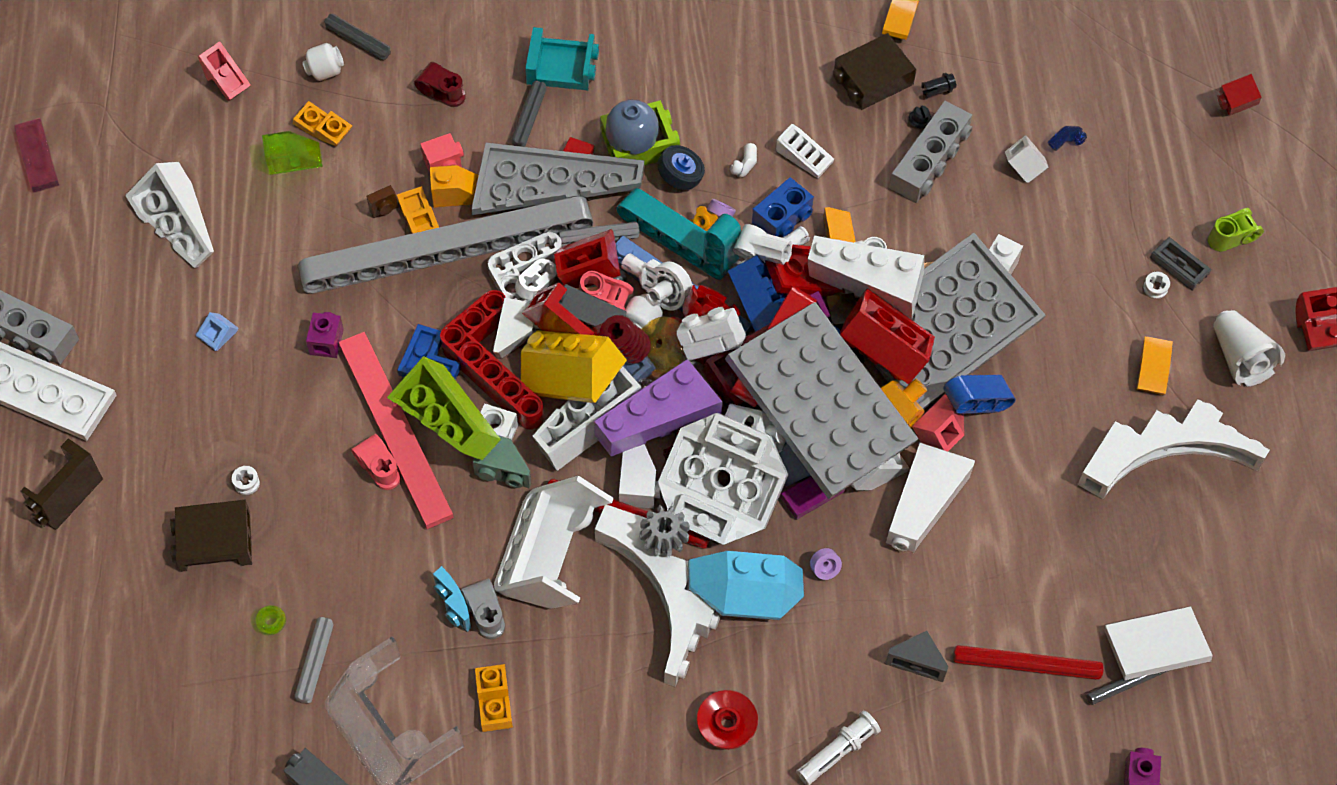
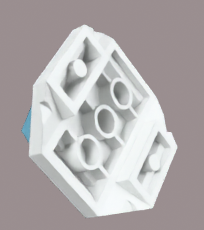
M715 413L680 428L658 483L667 506V512L673 506L675 509L674 515L683 512L685 515L684 521L689 523L690 530L724 545L766 528L788 473L770 435L722 414ZM721 470H726L730 474V483L727 486L721 485L718 481V474Z

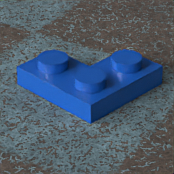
M418 324L397 371L398 376L405 377L424 356L443 364L456 380L461 365L460 362L437 356L442 345L440 330Z

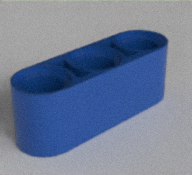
M961 375L949 380L943 386L948 399L956 413L959 414L1001 412L1012 406L1016 401L1002 375Z

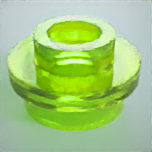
M265 606L256 616L257 628L266 635L279 633L286 624L285 613L277 606ZM270 618L277 619L276 622L272 625L266 624L267 620Z

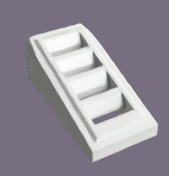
M791 124L777 139L776 151L817 179L834 162V158L794 124ZM799 146L803 147L799 152L797 151ZM809 152L812 153L808 159L805 158ZM817 158L821 159L816 166L813 165Z

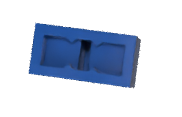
M790 177L753 208L752 224L764 230L766 234L784 237L793 231L797 223L801 220L805 221L810 217L813 212L814 196Z

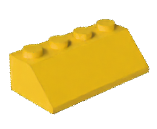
M537 330L528 338L527 344L521 350V381L537 396L596 403L627 360L609 337Z

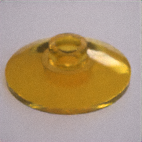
M658 317L649 321L642 328L649 336L651 342V350L647 357L656 368L654 372L667 373L686 359L683 345L681 346L676 332L681 323L673 318ZM658 339H661L662 345L657 349L656 342Z

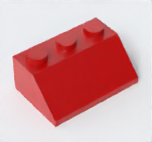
M868 288L863 292L843 323L840 332L847 345L858 348L866 354L871 362L882 365L889 370V373L895 379L903 380L908 385L929 362L935 336Z

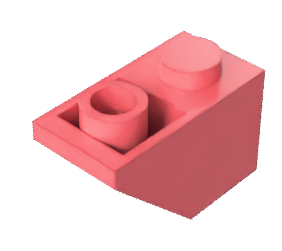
M945 394L912 428L921 443L948 452L964 436V414L956 413Z

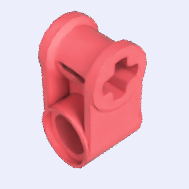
M588 271L582 275L578 290L625 310L624 306L629 295H632L634 288L624 281L613 279L596 271ZM594 284L598 287V290L589 291L585 288V285Z
M376 433L351 449L357 462L367 471L379 488L391 490L399 485L401 475L397 469L396 460Z

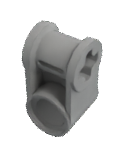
M488 578L462 588L467 607L473 615L481 635L487 639H495L501 636L505 630V622L490 579Z

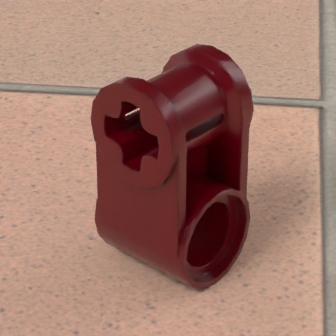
M430 62L414 81L415 87L422 94L432 97L447 106H460L466 99L465 91L462 89L463 80L461 76L435 62Z

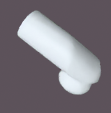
M748 143L744 146V159L742 162L738 160L733 161V165L731 164L730 167L732 174L740 178L745 177L757 163V147L755 144Z

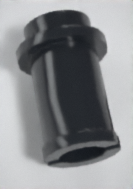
M943 73L942 77L921 83V88H926V90L922 91L925 98H930L946 91L951 93L957 87L952 73Z

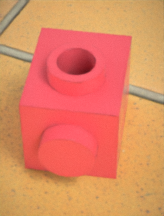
M451 133L420 143L422 157L429 173L430 167L453 165L462 167L461 157H464L463 149L459 141L454 142Z

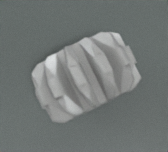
M659 506L657 514L649 510L647 512V519H642L640 522V528L643 529L640 531V539L645 541L646 550L655 547L656 556L661 551H666L667 556L670 557L672 549L681 552L683 549L682 543H687L689 540L687 532L690 525L684 521L685 515L683 512L674 515L675 509L673 506L668 509V512Z

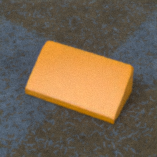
M825 207L823 219L827 238L854 243L855 237L850 212Z

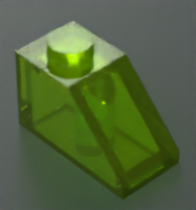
M290 131L262 135L264 154L270 175L323 167L319 142Z

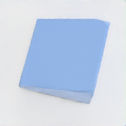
M209 312L196 336L215 351H218L236 334L239 328L221 314Z

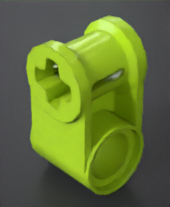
M1244 208L1236 213L1217 219L1208 236V244L1212 249L1223 252L1257 240L1262 236L1264 230L1252 218L1250 208Z

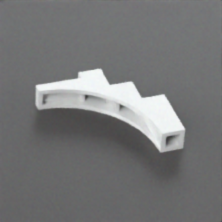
M1197 399L1183 424L1177 422L1171 415L1163 414L1156 410L1143 433L1139 435L1131 427L1115 421L1083 471L1078 485L1104 499L1111 488L1130 471L1153 460L1184 454L1217 456L1236 461L1258 471L1270 450L1265 448L1259 441L1249 439L1238 433L1235 428L1220 423L1219 420L1223 413L1212 404L1204 403Z
M605 505L595 528V541L616 550L633 562L651 581L661 597L669 619L671 633V651L665 669L664 683L676 687L679 677L684 679L688 671L690 662L686 661L689 651L695 652L700 636L707 638L710 629L716 630L721 614L709 606L698 594H694L689 590L688 561L674 556L669 557L666 551H661L656 556L655 547L646 550L645 541L640 539V531L643 530L640 528V522L642 519L647 518Z

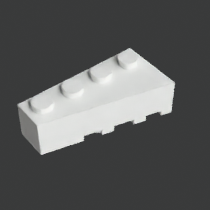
M814 236L808 256L809 276L842 290L845 288L852 291L859 298L868 288L912 320L924 275V255Z
M622 366L596 403L568 400L561 409H556L533 435L541 453L557 471L598 441L594 435V421L642 390L641 386Z

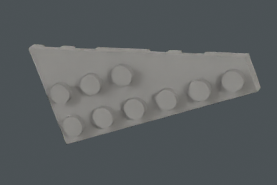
M485 143L472 205V215L540 205L577 196L585 198L630 191L634 188L641 189L644 161Z

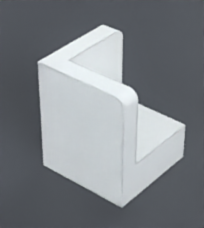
M1026 135L1005 151L1008 162L1027 183L1048 168L1045 157Z

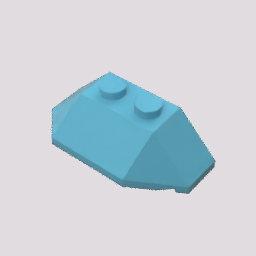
M724 551L693 558L688 561L689 590L694 594H698L722 616L780 620L804 597L803 569L782 555Z

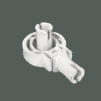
M631 253L624 257L621 268L639 278L642 288L648 292L646 293V298L651 304L658 305L660 303V307L666 310H677L683 306L686 295L693 284L687 272L680 265L674 262H663L661 264L654 259L646 263Z

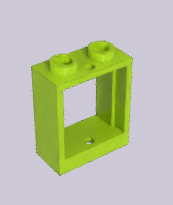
M661 100L648 103L647 105L655 111L665 139L656 141L654 146L639 154H630V151L623 149L620 152L612 147L606 137L608 114L600 116V131L610 157L643 160L644 165L658 162L659 157L666 148L680 145L678 132L676 130L673 131L671 128L672 119L668 109L664 110Z

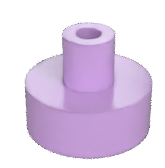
M711 199L707 208L717 215L718 218L722 214H728L733 217L736 212L734 208L716 199Z
M824 548L818 550L812 556L810 567L818 578L828 580L840 572L842 562L835 551Z

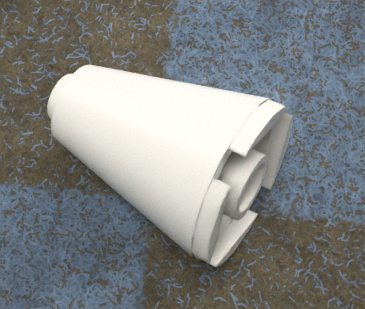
M1223 311L1216 317L1213 327L1231 375L1238 385L1241 386L1240 383H1244L1248 387L1262 383L1275 374L1273 368L1278 363L1282 366L1285 359V352L1282 347L1237 311Z

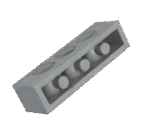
M944 101L893 171L889 189L915 203L919 201L922 195L927 196L934 184V178L936 176L941 177L947 166L946 161L956 156L961 140L966 141L973 129L970 126L972 114Z
M0 290V340L6 338L22 351L28 349L44 361H52L61 365L79 341L73 325Z

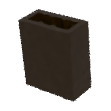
M888 33L837 57L833 70L836 82L843 85L849 99L853 103L856 102L861 110L914 85L916 68Z

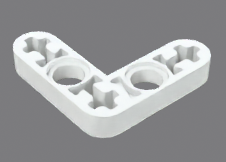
M553 232L543 233L491 256L488 260V270L498 291L502 292L506 298L522 299V301L530 302L531 300L520 297L516 292H507L505 287L510 283L516 284L520 274L539 259L554 260V254L562 247L561 238ZM549 243L551 246L554 245V248L550 249L548 246L545 247V244ZM522 252H529L533 255L529 261L518 259V255ZM510 258H513L515 266H513L512 261L510 262ZM501 264L502 267L505 266V269L500 270L499 267L496 268V265Z

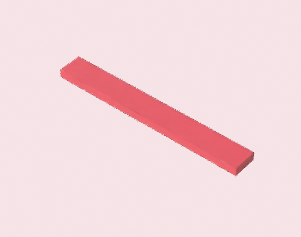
M365 332L340 341V349L391 455L396 460L397 468L426 529L453 519V513L401 406L387 398L393 389Z

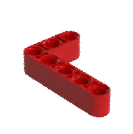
M491 290L482 295L441 330L440 337L443 353L448 359L460 362V370L502 409L517 413V422L523 428L529 430L537 429L544 420L541 399L480 344L483 339L498 328L504 298H506L502 292ZM494 306H498V307H499L498 309H490L491 307H494ZM472 323H479L477 326H470ZM452 340H458L457 343H449ZM471 357H476V358H478V359H476V360H474V361H469V360H468V359L471 358ZM489 375H497L495 378H487ZM509 392L517 393L514 396H506ZM528 410L536 411L534 414L525 413Z

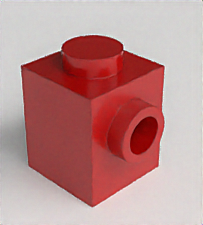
M1252 74L1221 85L1220 95H1217L1221 109H1226L1229 116L1259 105L1262 98Z

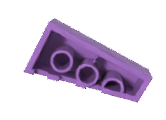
M687 359L595 420L594 435L610 456H614L646 444V441L656 437L668 436L672 431L712 414H721L722 400Z

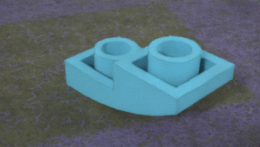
M441 566L433 573L435 591L445 600L447 612L445 616L455 627L460 625L468 632L471 629L465 599L455 581Z

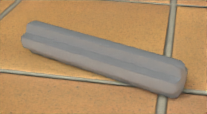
M637 222L562 230L559 232V237L561 238L562 246L612 229L615 240H619L622 236L630 239L639 237V226Z
M319 617L316 621L295 693V698L298 702L306 704L312 702L334 626L333 621L329 618Z

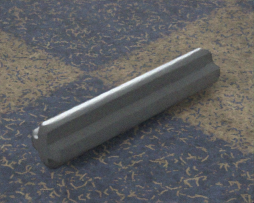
M329 14L325 18V26L378 58L386 60L391 54L390 46L340 17Z
M534 81L532 83L511 139L513 146H526L546 92V84L544 82Z

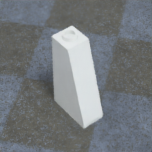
M920 443L889 529L886 543L899 551L908 550L914 552L969 480L975 460Z

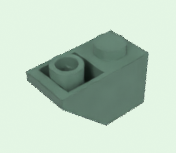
M499 436L501 440L483 460L474 458V473L481 479L506 482L507 485L514 488H530V470L511 439Z

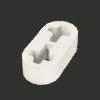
M547 259L535 261L519 276L515 284L516 293L524 299L532 300L538 291L552 284L557 275L556 265Z

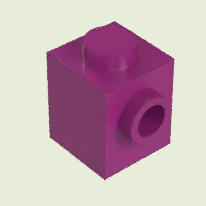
M313 312L306 339L310 355L330 358L338 357L339 342L344 331L341 316L331 312Z

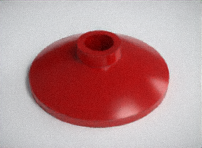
M722 690L709 695L702 702L697 713V726L702 737L712 746L725 750L736 749L748 743L754 736L758 726V714L754 704L748 697L737 691ZM728 719L732 721L733 725L726 728L721 722Z

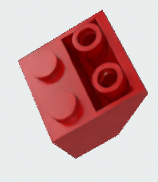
M612 229L564 245L554 254L557 277L564 286L567 284L573 288H579L582 275L588 271H596L611 278L621 276ZM586 284L585 287H589L594 284Z

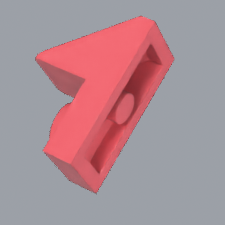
M220 41L198 56L206 79L208 81L213 79L228 101L251 86Z

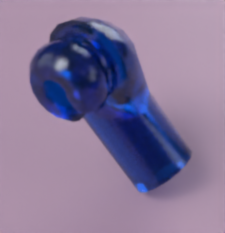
M1064 126L1047 143L1053 150L1057 151L1067 141H1074L1076 145L1083 144L1087 139V134L1079 126Z

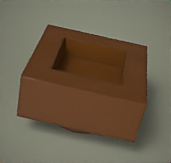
M391 185L366 196L369 211L373 218L387 215L398 208L396 193Z

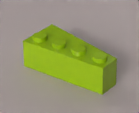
M423 356L387 397L466 455L483 460L501 440L443 364Z

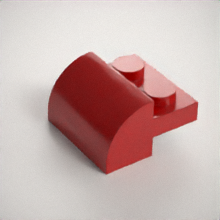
M1337 287L1302 292L1297 298V327H1302L1308 351L1337 347Z

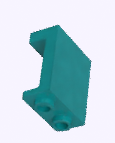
M533 27L525 68L527 85H532L534 81L544 82L547 87L588 91L590 80L594 81L596 74V65H593V59L598 60L599 44H595V34H589L588 42L544 38L543 28Z

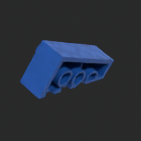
M756 255L728 270L755 332L771 323L786 297L785 293L776 292L766 263Z

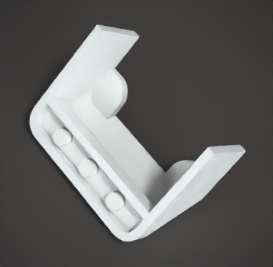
M580 476L532 489L525 497L494 582L495 591L506 597L549 609L579 603L580 597L568 591L566 584L557 579L573 532L588 527L593 519L592 513L594 508L611 504L613 497Z

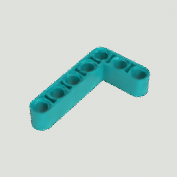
M634 188L616 208L619 216L627 223L637 222L641 232L717 280H721L739 259V256L733 252V248L741 233V226L736 219L728 214H722L708 231H705L639 188Z

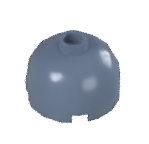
M629 99L620 102L611 109L606 120V137L612 147L620 152L623 149L630 151V154H639L654 146L659 132V122L655 111L649 105L640 100Z

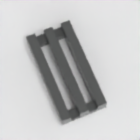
M1170 237L1158 246L1150 256L1152 260L1192 291L1212 270ZM1166 248L1170 249L1172 252H1174V253H1175L1177 256H1179V257L1177 258L1174 254H1172V253H1171L1170 251H1168ZM1186 263H1188V264H1189L1190 266H1192L1195 270H1197V271L1199 272V274H1198L1197 272H1195L1192 268H1190L1188 265H1186Z

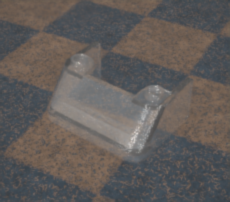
M393 636L353 661L325 700L328 715L376 785H408L464 747L461 732L457 726L432 743L418 730H408L395 737L364 693L365 690L375 684L380 671L401 658L397 642Z

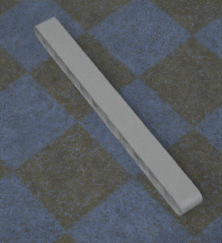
M577 196L308 257L298 263V270L303 290L307 293H318L506 250L543 233L553 232L559 236V232L562 230L592 227L594 222L586 198Z

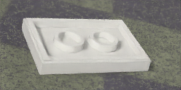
M1191 607L1105 625L1106 636L1124 680L1206 663L1212 660L1213 655Z

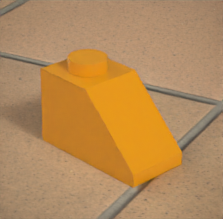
M457 165L430 167L431 193L434 208L473 205L479 175Z

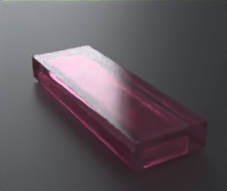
M38 118L14 125L33 193L59 186L41 119Z

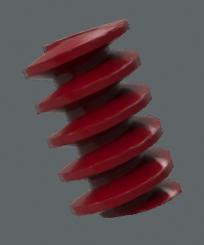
M614 315L605 320L600 327L599 336L609 337L630 364L639 363L648 356L651 350L649 336L629 318L623 315Z

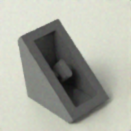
M928 631L891 647L885 664L940 682L944 681L948 670L946 661Z

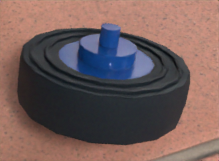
M680 145L666 148L657 162V168L661 177L671 186L681 190H691L696 187L705 173L701 158L694 151Z

